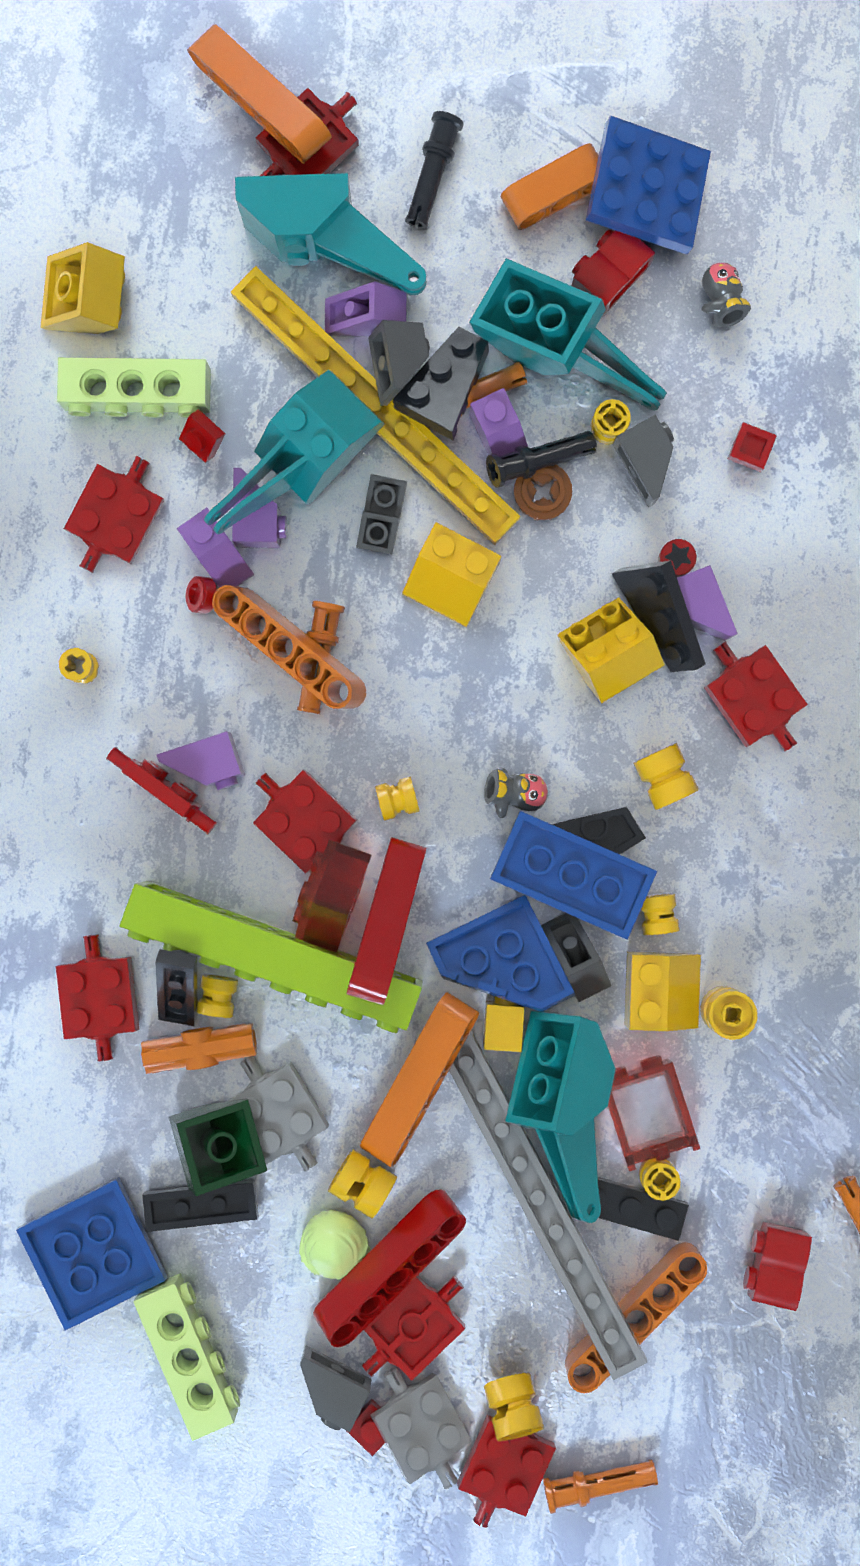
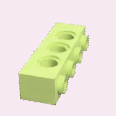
M58 357L57 402L72 416H90L91 411L105 412V415L111 417H125L127 412H142L143 416L152 418L163 417L164 412H175L181 417L188 418L190 414L198 409L203 413H210L211 369L206 359ZM98 382L106 383V389L102 394L97 396L90 394L94 384ZM136 382L143 384V389L138 395H127V389L131 384ZM168 384H180V389L174 396L168 397L163 395V390Z
M180 1273L138 1294L133 1303L192 1441L233 1424L238 1407H240V1399L233 1385L228 1386L223 1374L226 1371L224 1360L218 1350L214 1352L209 1342V1338H211L210 1328L205 1317L198 1316L194 1306L196 1296L189 1282L184 1283ZM171 1313L178 1314L183 1319L184 1325L180 1327L172 1326L167 1321L166 1315ZM185 1348L193 1349L198 1354L199 1359L195 1361L186 1360L182 1356L181 1350ZM206 1383L212 1388L213 1393L203 1395L197 1391L195 1385Z

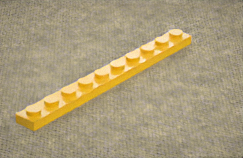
M257 266L230 291L232 297L316 377H319L327 370L332 371L385 423L377 434L494 545L520 520L521 516L425 425L395 410L393 399L387 406H381L376 379Z

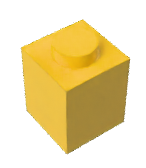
M494 996V1001H486L483 1036L484 1050L522 1052L524 1006Z

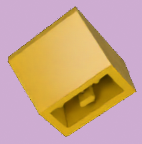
M619 597L557 634L559 641L584 682L601 703L665 665L653 634Z

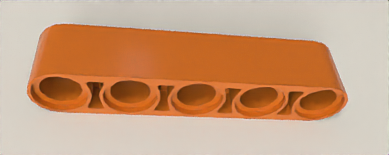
M213 24L187 49L190 57L199 69L301 163L304 164L332 138L326 125L313 111L217 24Z
M224 585L216 590L212 599V605L217 615L324 704L333 709H354L364 702L366 698L365 683L253 590L231 585ZM237 595L239 604L237 609L234 610L233 599ZM264 617L266 624L264 631L261 633L259 622ZM289 639H291L293 644L290 655L287 654L285 649ZM316 661L320 665V673L317 678L312 672V667ZM343 683L348 688V696L344 701L339 694Z
M448 992L441 997L363 1137L360 1148L391 1168L398 1162L475 1025L479 1011Z
M683 1242L675 1245L618 1302L626 1319L632 1311L639 1310L644 1312V1317L640 1322L634 1324L628 1322L639 1345L706 1277V1261L697 1247L691 1243ZM684 1258H696V1264L691 1270L683 1271L679 1269V1264ZM663 1283L670 1285V1291L664 1297L652 1295L657 1285ZM589 1334L569 1352L565 1359V1369L569 1384L579 1393L585 1394L594 1391L610 1376ZM581 1364H588L592 1367V1370L586 1376H577L574 1374L575 1368Z

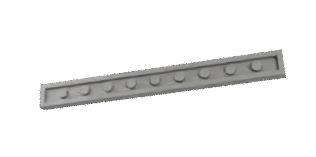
M471 1030L449 1072L612 1379L615 1380L646 1364L647 1358L523 1126L505 1122L510 1101Z

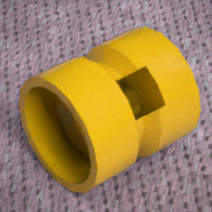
M677 743L633 763L641 781L651 783L648 796L655 810L672 804L699 790L690 772L681 770L685 759Z
M717 986L709 990L703 997L700 1005V1013L705 1025L719 1036L729 1040L741 1039L749 1035L755 1028L758 1019L757 1008L753 1000L739 990L728 986Z
M352 1149L332 1180L328 1192L344 1202L352 1199L354 1201V1208L372 1219L387 1199L397 1176L380 1165L375 1168L371 1167L369 1158Z
M530 1373L506 1376L484 1385L488 1406L496 1411L495 1416L492 1418V1423L497 1441L524 1437L544 1429L539 1406L532 1404V1399L536 1396Z

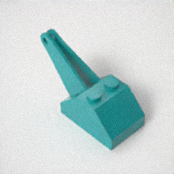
M348 173L235 177V197L244 228L281 262H287L293 266L307 265L309 261H318L323 256L391 285L409 295H418L426 288L425 269L352 206ZM412 277H416L418 280L412 282L409 279Z
M507 258L469 321L476 334L487 340L488 343L513 362L519 361L522 366L544 376L569 374L571 369L574 368L654 411L658 410L660 402L657 399L663 400L667 394L660 385L646 375L596 328L606 310L601 298ZM583 348H586L588 351H590L592 354H594L596 357H598L600 360H602L604 363L610 366L613 370L609 369L600 362L583 353Z
M327 370L298 390L269 421L254 450L262 460L223 500L208 512L204 522L207 525H211L220 519L213 529L219 535L233 524L291 489L305 503L311 504L385 423L332 371ZM271 470L277 474V476L231 509Z
M531 1011L505 1122L536 1130L571 1217L575 1220L593 1223L599 1218L601 1213L594 1118L608 1107L616 1068L598 1022L580 1016Z

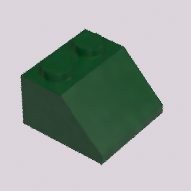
M247 1098L206 1104L169 1116L187 1186L195 1196L268 1171Z

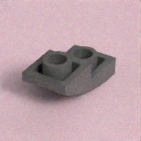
M375 474L370 475L356 548L393 554L407 481Z

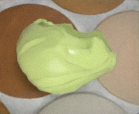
M337 1210L322 1211L314 1215L304 1228L299 1245L301 1262L314 1275H322L325 1278L337 1280L345 1277L371 1250L366 1230L351 1215Z

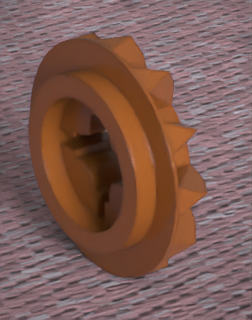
M558 465L537 470L528 479L519 477L514 485L515 502L523 514L532 517L534 520H552L561 513H564L571 501L572 484L570 478ZM551 481L554 482L549 491V495L552 497L551 500L543 497L532 502L537 492L532 482L541 487L549 484Z

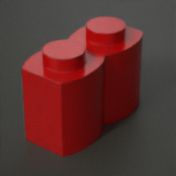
M608 229L599 239L596 245L599 250L590 258L584 255L572 270L574 277L571 286L601 298L606 309L604 314L651 265L655 256V252L639 238L616 230L613 231L612 229Z
M764 1221L760 1230L756 1229L754 1231L751 1251L756 1253L752 1267L747 1266L743 1280V1287L748 1289L747 1295L752 1301L797 1311L812 1237L806 1231Z

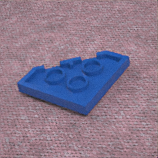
M526 895L426 943L442 978L540 1012L575 996V992Z

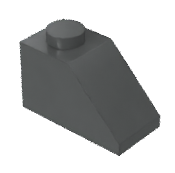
M382 320L369 336V346L381 406H387L429 357L430 346L428 339L425 338L423 323Z
M656 415L621 433L613 443L617 454L648 508L654 505L660 497L674 447L671 443L674 441V437L669 426L665 422L660 423Z
M565 913L541 925L575 992L578 1002L612 986L598 953L577 917Z
M306 1345L302 1353L300 1366L316 1415L321 1417V1421L329 1428L334 1430L342 1428L350 1432L370 1393L372 1379Z

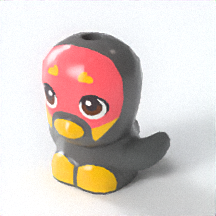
M728 263L711 265L704 272L702 278V286L711 302L704 304L702 311L708 314L713 313L712 325L715 327L733 326L747 316L751 310V305L741 296L743 286L736 268Z
M502 767L489 774L484 789L485 802L495 806L496 814L499 818L506 816L508 805L524 811H536L544 805L548 796L546 783L540 776L523 773L509 776L507 770Z

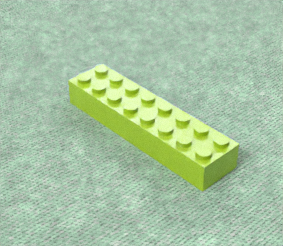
M150 881L134 884L119 927L129 930L127 936L145 943H149V940H157L164 943V950H182L199 955L198 962L209 967L219 969L221 965L235 968L234 975L245 980L255 982L256 978H262L271 981L269 987L273 990L285 994H291L294 990L306 994L305 1000L321 1007H326L327 1003L342 1007L340 1013L353 1019L362 1020L363 1015L376 1019L377 1027L392 1033H397L399 1028L407 1031L422 990L423 980L394 970L384 1005L347 995V988L357 956Z

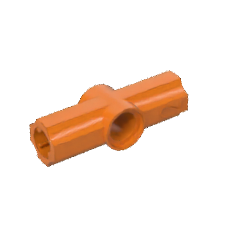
M253 1023L231 1025L218 1029L201 1027L183 1031L180 1035L141 1042L142 1063L146 1074L186 1067V1070L203 1069L218 1065L220 1061L256 1056L258 1054Z

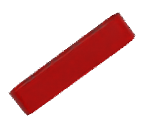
M391 837L347 988V995L384 1005L425 857L426 847Z
M434 1190L427 1194L315 1307L313 1312L314 1318L333 1347H343L352 1342L464 1229L466 1218L445 1190Z

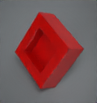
M198 409L189 415L179 440L206 463L215 457L226 433Z
M743 422L739 427L727 459L762 472L777 435Z
M371 1398L361 1409L351 1431L348 1433L373 1457L385 1444V1441L371 1417V1414L381 1407Z

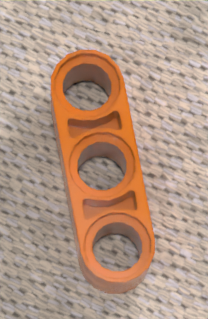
M588 143L578 147L514 182L501 193L500 197L519 230L526 229L591 194L599 156L592 144Z

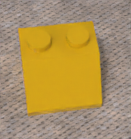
M88 242L47 256L40 328L89 334H100L118 329V323L122 315L120 302L122 286L125 281V256Z
M435 522L416 559L402 595L467 628L500 564L502 556Z
M627 951L624 1025L629 1030L676 1031L698 1028L701 954Z

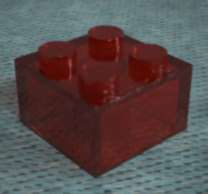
M330 839L324 853L316 852L310 868L311 874L308 881H304L297 900L298 905L292 920L298 923L295 938L336 953L338 952L359 897L371 860V854Z

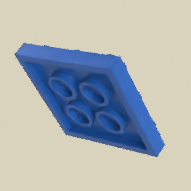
M610 115L604 126L586 221L687 255L694 245L711 151Z
M119 1177L16 1229L65 1331L164 1282L168 1277Z

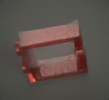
M661 1055L641 1060V1067L627 1071L626 1067L623 1066L616 1068L607 1110L624 1164L629 1172L636 1170L635 1164L653 1158L656 1161H662L670 1158V1153L687 1147H690L693 1151L701 1149L673 1062L668 1058L662 1060Z

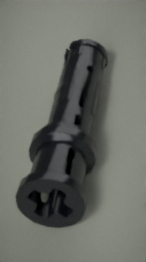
M433 112L431 118L434 123L429 140L424 142L422 147L425 160L408 215L405 218L407 224L415 227L418 217V228L427 229L428 220L445 165L449 164L454 158L455 153L452 150L457 132L461 131L464 125L459 117L449 112Z
M585 431L537 447L529 448L528 446L521 445L516 447L514 452L501 456L497 454L488 455L486 458V469L489 479L495 487L499 488L504 486L505 481L519 477L523 479L531 478L537 470L595 454V447H597L596 439L591 431Z

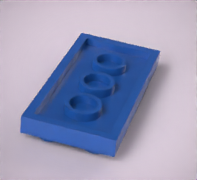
M519 811L490 879L628 940L657 871Z

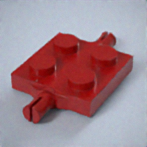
M309 88L304 90L297 98L322 120L332 138L303 164L264 129L255 138L257 144L270 157L272 164L260 176L330 174L359 146L358 138L345 126L343 117L357 105L355 98L349 92H345L331 106L321 101Z
M135 456V460L127 475L114 473L99 464L96 465L63 528L65 531L81 538L89 547L79 565L81 568L94 573V569L102 554L116 556L132 564L164 502V498L147 490L140 482L150 464L148 461Z
M726 641L716 647L713 651H715L726 668L723 669L717 679L705 686L704 689L744 746L748 747L763 736L771 734L777 739L784 752L795 746L798 742L795 741L785 725L795 713L808 704L768 647L764 645L751 655L739 659Z
M114 747L107 755L106 760L122 770L124 775L131 778L180 816L186 817L187 822H192L207 835L216 826L217 822L200 810L202 805L195 801L198 794L181 782L180 784L176 781L173 784L165 779L169 773L152 760L150 762L146 759L142 762L135 759L132 760L117 747Z
M305 769L291 783L280 787L267 773H264L255 784L271 799L266 809L253 824L305 874L320 859L329 855L346 870L356 858L349 854L340 843L345 833L357 819Z
M99 934L83 936L86 958L76 963L55 966L64 1039L84 1037L95 1040L97 1061H108L113 1059L111 1037L118 1033L140 1030L131 957L110 958L101 956Z
M418 1275L364 1329L374 1341L377 1349L362 1364L364 1370L368 1371V1374L373 1377L388 1361L390 1364L399 1367L411 1381L419 1375L466 1329L465 1323L452 1311L449 1301L464 1288L462 1283L455 1276H452L437 1291L435 1288L428 1286Z
M486 1415L457 1482L459 1490L476 1496L482 1501L473 1521L479 1526L482 1524L484 1528L488 1527L495 1508H505L526 1517L556 1450L554 1442L535 1433L512 1440L497 1441L492 1423L493 1417L490 1415Z

